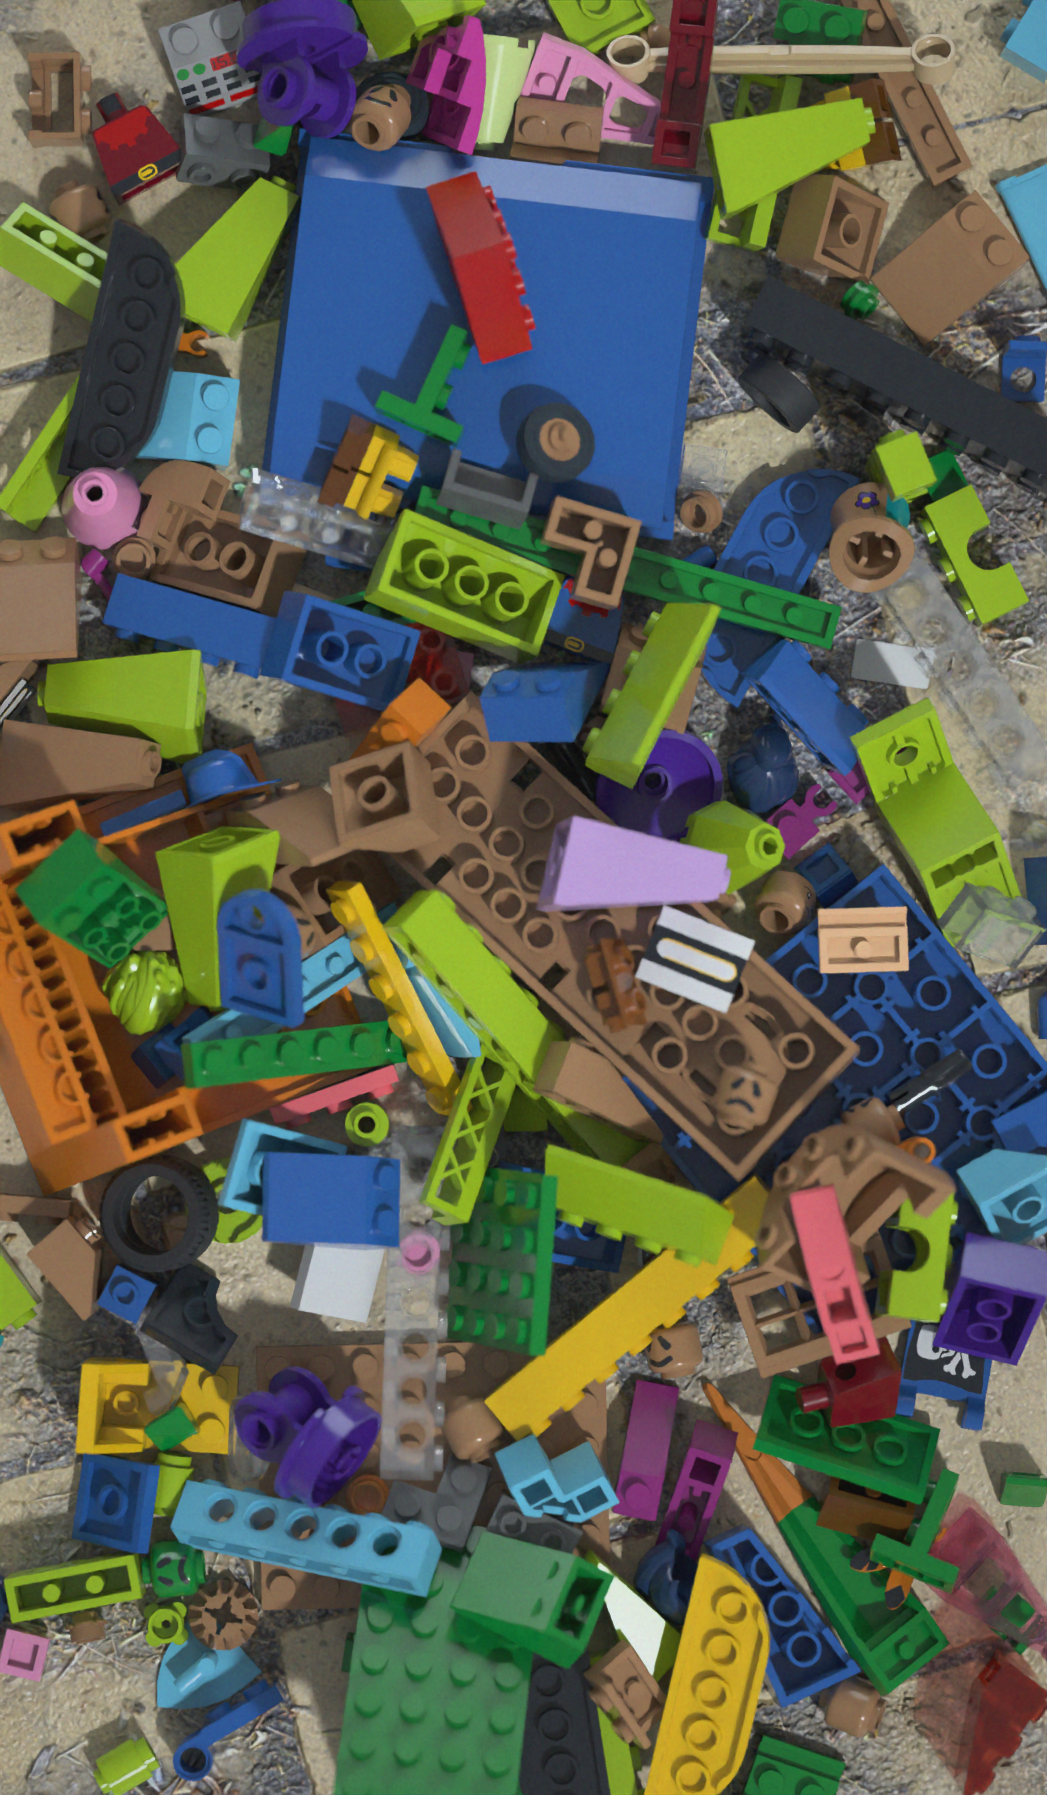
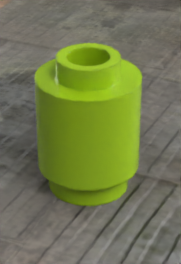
M363 1102L356 1105L349 1111L345 1120V1129L348 1137L354 1143L365 1147L380 1143L387 1136L390 1128V1119L386 1110L373 1102ZM364 1116H370L375 1121V1129L371 1133H364L359 1129V1120Z
M157 1451L156 1461H151V1464L160 1465L154 1514L174 1517L187 1480L193 1481L195 1468L191 1466L192 1456L177 1452Z
M143 1736L136 1741L131 1738L95 1759L98 1769L92 1773L105 1795L111 1791L114 1795H123L153 1777L152 1772L161 1767L150 1744Z

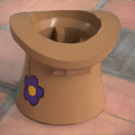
M867 482L848 489L840 495L831 510L830 524L834 533L829 547L830 564L837 579L844 586L856 592L870 593L890 586L906 572L914 557V541L907 530L910 521L909 506L905 498L891 502L883 483Z

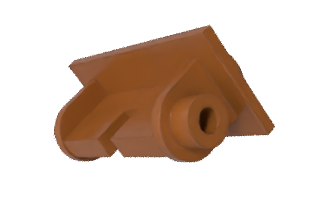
M601 939L600 943L586 947L588 955L584 957L593 988L608 984L609 987L608 992L595 996L603 1026H608L610 1033H616L626 1030L627 1026L648 1024L645 1016L646 1000L642 991L637 988L632 971L634 959L630 949L624 944V940Z

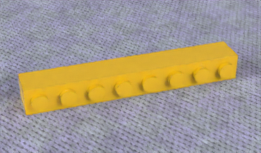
M754 1173L718 1203L721 1207L732 1213L734 1218L716 1266L701 1261L699 1268L687 1265L674 1259L676 1252L664 1248L660 1251V1254L654 1256L546 1346L545 1356H534L487 1395L484 1400L485 1404L517 1442L527 1434L529 1436L534 1433L538 1437L552 1424L548 1418L560 1407L565 1412L573 1408L586 1396L582 1391L586 1385L594 1379L598 1384L607 1380L619 1369L615 1361L626 1352H629L633 1357L653 1341L649 1333L661 1323L666 1329L672 1326L686 1314L687 1311L682 1307L695 1295L700 1301L706 1298L720 1285V1282L716 1279L729 1267L734 1273L737 1272L754 1257L750 1250L756 1246L754 1237L760 1226L763 1210L771 1192V1189L757 1173Z

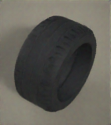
M169 1155L141 1158L123 1166L107 1183L99 1205L100 1228L103 1230L102 1235L105 1241L109 1244L108 1247L120 1260L129 1264V1266L146 1272H164L181 1268L198 1259L212 1243L218 1228L220 1215L218 1213L217 1194L207 1176L189 1161ZM153 1176H160L174 1183L184 1195L188 1206L189 1220L186 1232L174 1248L166 1251L154 1249L143 1242L137 1235L131 1221L130 1207L134 1193L143 1181Z

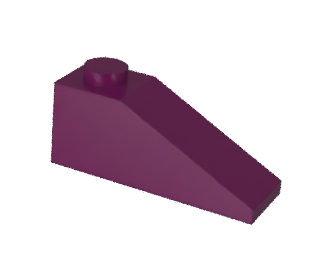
M636 1379L614 1489L620 1503L611 1507L612 1513L656 1521L679 1387Z
M696 1420L655 1546L666 1540L667 1531L673 1529L684 1536L686 1542L685 1555L690 1556L696 1562L733 1460L738 1432L705 1421Z

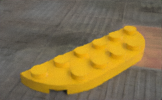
M703 1553L700 1556L644 1795H718L737 1773L745 1756L770 1651V1630L767 1615L757 1593L739 1572L725 1562Z

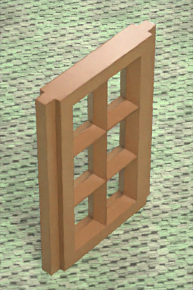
M878 1229L861 1245L863 1257L870 1255L878 1277L866 1281L862 1285L863 1292L878 1287L880 1271L892 1270ZM760 1266L727 1278L761 1379L833 1354L828 1335H825V1331L811 1335L803 1313L818 1308L816 1300L800 1304L792 1282L760 1268ZM784 1285L791 1308L757 1319L750 1296ZM875 1314L870 1315L877 1339L912 1327L910 1320L877 1316ZM794 1316L802 1339L768 1350L760 1327Z

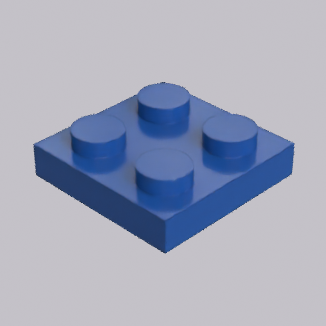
M83 1453L72 1539L133 1553H148L160 1465L109 1454Z

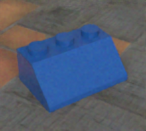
M777 638L740 674L826 769L846 776L858 761L849 737L864 730V726L869 721L852 703L847 707L836 696L841 691L840 688L825 672L818 675L811 668L808 662L812 657L798 641L794 639L789 643L787 640Z

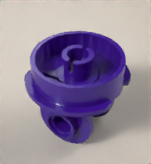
M279 0L252 11L243 21L244 40L239 44L236 56L240 68L254 70L262 74L257 97L259 110L264 119L271 124L282 127L290 126L301 119L304 129L312 136L329 139L338 135L350 121L356 104V86L348 70L359 64L368 52L366 36L357 32L354 10L337 0Z
M297 1366L286 1367L275 1374L270 1381L268 1393L255 1391L246 1395L238 1402L234 1412L235 1427L246 1448L264 1461L280 1464L275 1478V1492L285 1499L294 1495L310 1508H317L325 1504L352 1478L373 1447L382 1423L381 1415L365 1403V1392L356 1385L350 1386L343 1393L341 1400L337 1402L330 1397L327 1388L317 1376Z

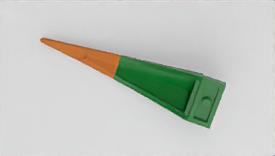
M703 1384V1391L722 1426L738 1432L735 1449L850 1657L858 1661L881 1696L891 1693L950 1644L926 1607L910 1592L898 1608L894 1610L887 1608L884 1593L890 1573L885 1569L864 1573L855 1571L850 1567V1560L864 1548L850 1534L816 1526L819 1503L776 1457L752 1449L756 1434L712 1384Z

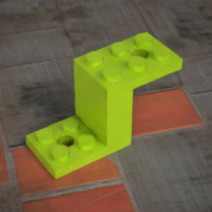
M928 697L849 737L879 818L923 886L938 930L952 947L1026 910L1000 832L955 765L936 709ZM907 746V749L905 751H903L900 754H896L901 748ZM979 895L977 899L969 902L972 898Z

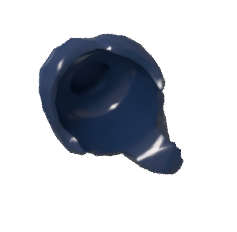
M775 712L762 719L761 725L755 728L751 739L742 744L734 754L729 756L727 762L729 783L736 801L743 808L755 813H766L775 805L787 802L796 791L799 780V769L793 756L789 734L782 728L781 718Z
M669 1529L666 1533L667 1539L650 1548L638 1562L633 1585L641 1596L652 1599L654 1606L666 1620L673 1624L684 1626L698 1564L690 1556L685 1555L686 1542L684 1536L673 1529Z

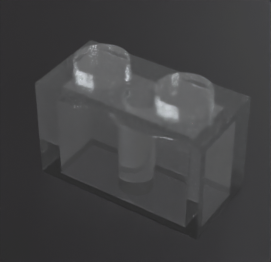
M968 882L937 921V924L957 949L1014 969L1019 966L1047 930L1035 916L1037 909L1028 900L1020 896H1016L1015 899L1007 897L990 885L982 888Z

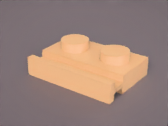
M907 907L818 909L819 973L909 971Z

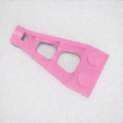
M543 32L520 97L565 103V97L572 80L576 76H586L600 85L606 94V101L603 106L602 138L654 145L657 119L660 117L661 101L622 76L585 48ZM618 97H626L646 110V118L641 126L631 127L611 120L610 113Z

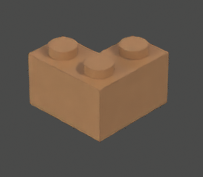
M558 496L551 501L539 543L581 556L569 598L608 610H613L618 606L642 521Z

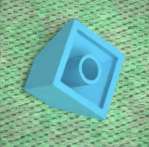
M994 1149L956 1170L970 1202L990 1236L998 1240L1025 1245L1047 1233V1156Z

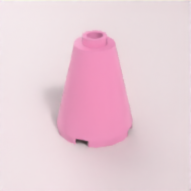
M122 466L117 469L92 467L84 470L78 476L72 477L64 490L61 503L62 516L66 527L78 541L98 550L114 549L123 539L137 536L141 516L148 507L147 496L138 491L141 482L132 472ZM103 495L99 501L94 502L98 496Z

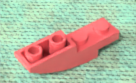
M834 1183L791 1193L790 1200L808 1274L825 1335H828L836 1364L880 1354L879 1344L857 1272L855 1255Z

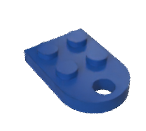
M258 889L240 892L222 906L217 921L221 1006L295 1028L304 1022L301 936L296 920L286 905L274 895ZM252 906H255L260 910V912L263 915L264 922H261L257 919L253 912Z

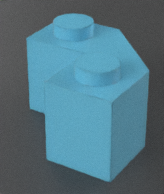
M533 1433L494 1453L508 1488L525 1516L541 1518L544 1512L563 1515L565 1521L581 1523L620 1503L605 1468L589 1441L549 1460Z

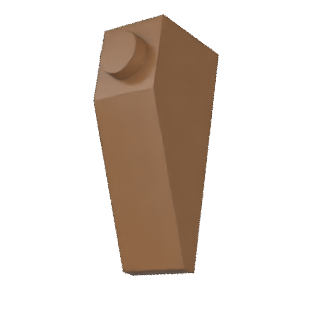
M570 1037L569 1042L550 1043L532 1091L638 1142L661 1143L664 1134L610 1061L593 1052L595 1047L591 1043L576 1037Z

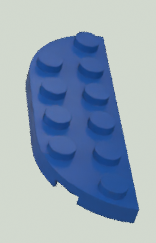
M808 469L807 471L794 473L774 481L764 488L749 504L714 570L799 594L833 532L830 524V515L834 503L845 491L858 485L860 478L838 470ZM717 618L712 634L706 644L707 649L701 670L703 677L718 696L738 709L750 686L740 673L774 642L777 635Z

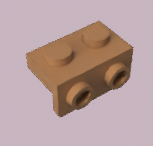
M622 1639L583 1675L593 1688L588 1692L591 1699L604 1713L609 1711L614 1718L610 1726L616 1735L625 1744L633 1741L646 1750L652 1743L645 1732L662 1718L667 1697L633 1647Z

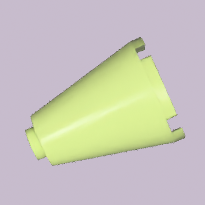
M483 34L486 54V89L484 108L474 149L494 151L495 143H504L518 98L521 95L536 52L537 41L535 40L528 41V48L518 47L519 38Z

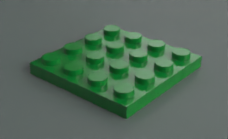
M487 1166L468 1223L453 1224L450 1227L453 1248L452 1261L447 1269V1280L450 1289L448 1306L444 1312L446 1338L526 1355L545 1356L558 1176Z

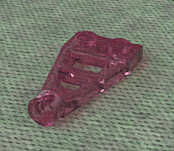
M970 1506L929 1553L930 1556L959 1567L958 1578L952 1593L950 1594L931 1585H926L947 1604L1040 1653L1047 1661V1643L1045 1644L1047 1639V1603L1006 1538ZM986 1559L995 1560L1005 1576V1585L991 1600H983L968 1592L965 1587V1582ZM1018 1592L1022 1593L1035 1609V1614L1023 1627H1017L1001 1615L1002 1609Z

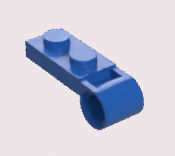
M262 1679L242 1692L245 1697L242 1701L232 1707L226 1701L206 1713L205 1717L208 1721L200 1729L188 1735L179 1743L173 1756L175 1772L187 1781H198L207 1776L215 1760V1748L213 1745L215 1742L285 1700L287 1693L279 1679L274 1680L270 1684L265 1679ZM191 1747L200 1749L205 1754L206 1763L198 1768L188 1766L183 1760V1751Z

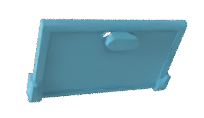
M1046 164L1019 177L1015 175L1006 180H1001L995 185V189L998 194H1001L1047 291Z

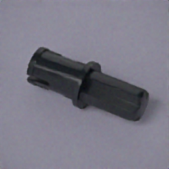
M957 1049L926 1070L923 1067L919 1068L920 1073L892 1092H888L887 1095L901 1117H904L906 1113L934 1095L937 1099L941 1097L939 1092L970 1073L973 1069L972 1064L966 1054L961 1049Z

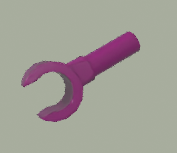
M91 549L81 561L82 569L99 586L109 602L113 588L101 573L110 565V562L96 549Z

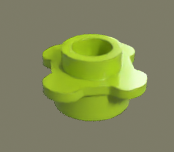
M175 1601L170 1606H159L156 1603H151L145 1608L144 1617L148 1620V1632L145 1639L149 1645L157 1647L161 1643L168 1644L174 1642L176 1645H182L187 1641L189 1632L184 1628V1616L187 1614V1608L182 1602ZM164 1620H168L170 1622L169 1628H164L162 1626V1622Z

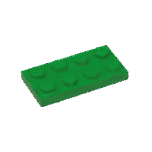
M774 1374L754 1440L753 1450L921 1505L926 1492L941 1429L897 1414L891 1418L834 1428L828 1424L822 1409L804 1414L800 1411L795 1389L806 1384Z

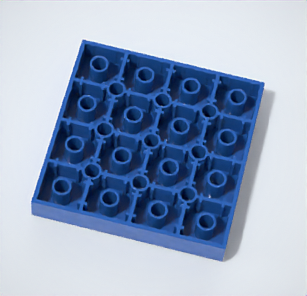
M882 864L827 909L907 907L909 971L819 973L818 916L764 960L860 1048V1054L740 1183L624 1075L621 1078L664 1134L661 1143H659L699 1194L709 1197L718 1204L754 1173H757L766 1185L772 1189L774 1174L778 1167L789 1161L810 1134H817L826 1128L840 1125L841 1114L844 1110L871 1097L879 1098L886 1107L892 1105L893 1103L887 1095L888 1092H892L920 1073L919 1068L923 1067L926 1070L955 1050L961 1049L969 1058L973 1067L972 1071L940 1091L941 1097L938 1099L934 1095L906 1113L904 1117H901L905 1128L898 1131L900 1142L911 1137H921L930 1140L935 1147V1156L929 1163L943 1170L955 1186L956 1190L954 1191L953 1200L957 1201L958 1213L955 1224L950 1226L948 1244L952 1245L953 1250L952 1264L957 1258L967 1232L977 1235L988 1234L970 1202L956 1170L994 1149L1005 1150L990 1121L1047 1091V1062L886 865ZM1047 1143L1028 1153L1047 1156ZM885 1221L878 1228L892 1270L905 1271L915 1260V1243L912 1237L905 1231L885 1227ZM755 1246L750 1251L754 1255L753 1260L760 1266L758 1247ZM870 1255L864 1256L870 1276L867 1281L878 1278ZM794 1284L800 1304L815 1299L813 1292ZM784 1285L777 1286L776 1288L789 1302ZM878 1287L864 1291L870 1315L875 1314ZM818 1308L803 1312L807 1325L814 1334L824 1331Z

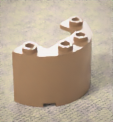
M835 1125L817 1134L812 1133L805 1139L803 1145L793 1154L789 1161L781 1164L774 1174V1185L766 1201L760 1226L754 1237V1243L758 1247L760 1268L813 1292L792 1209L791 1193L834 1183L855 1255L857 1272L861 1285H863L870 1276L861 1245L908 1197L913 1212L928 1219L956 1190L950 1177L940 1168L855 1126Z

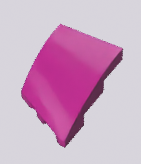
M466 15L464 16L463 24L457 28L446 26L439 30L435 36L430 35L419 42L406 83L434 93L425 128L422 130L421 135L470 155L473 153L479 133L484 108L486 54L480 19Z

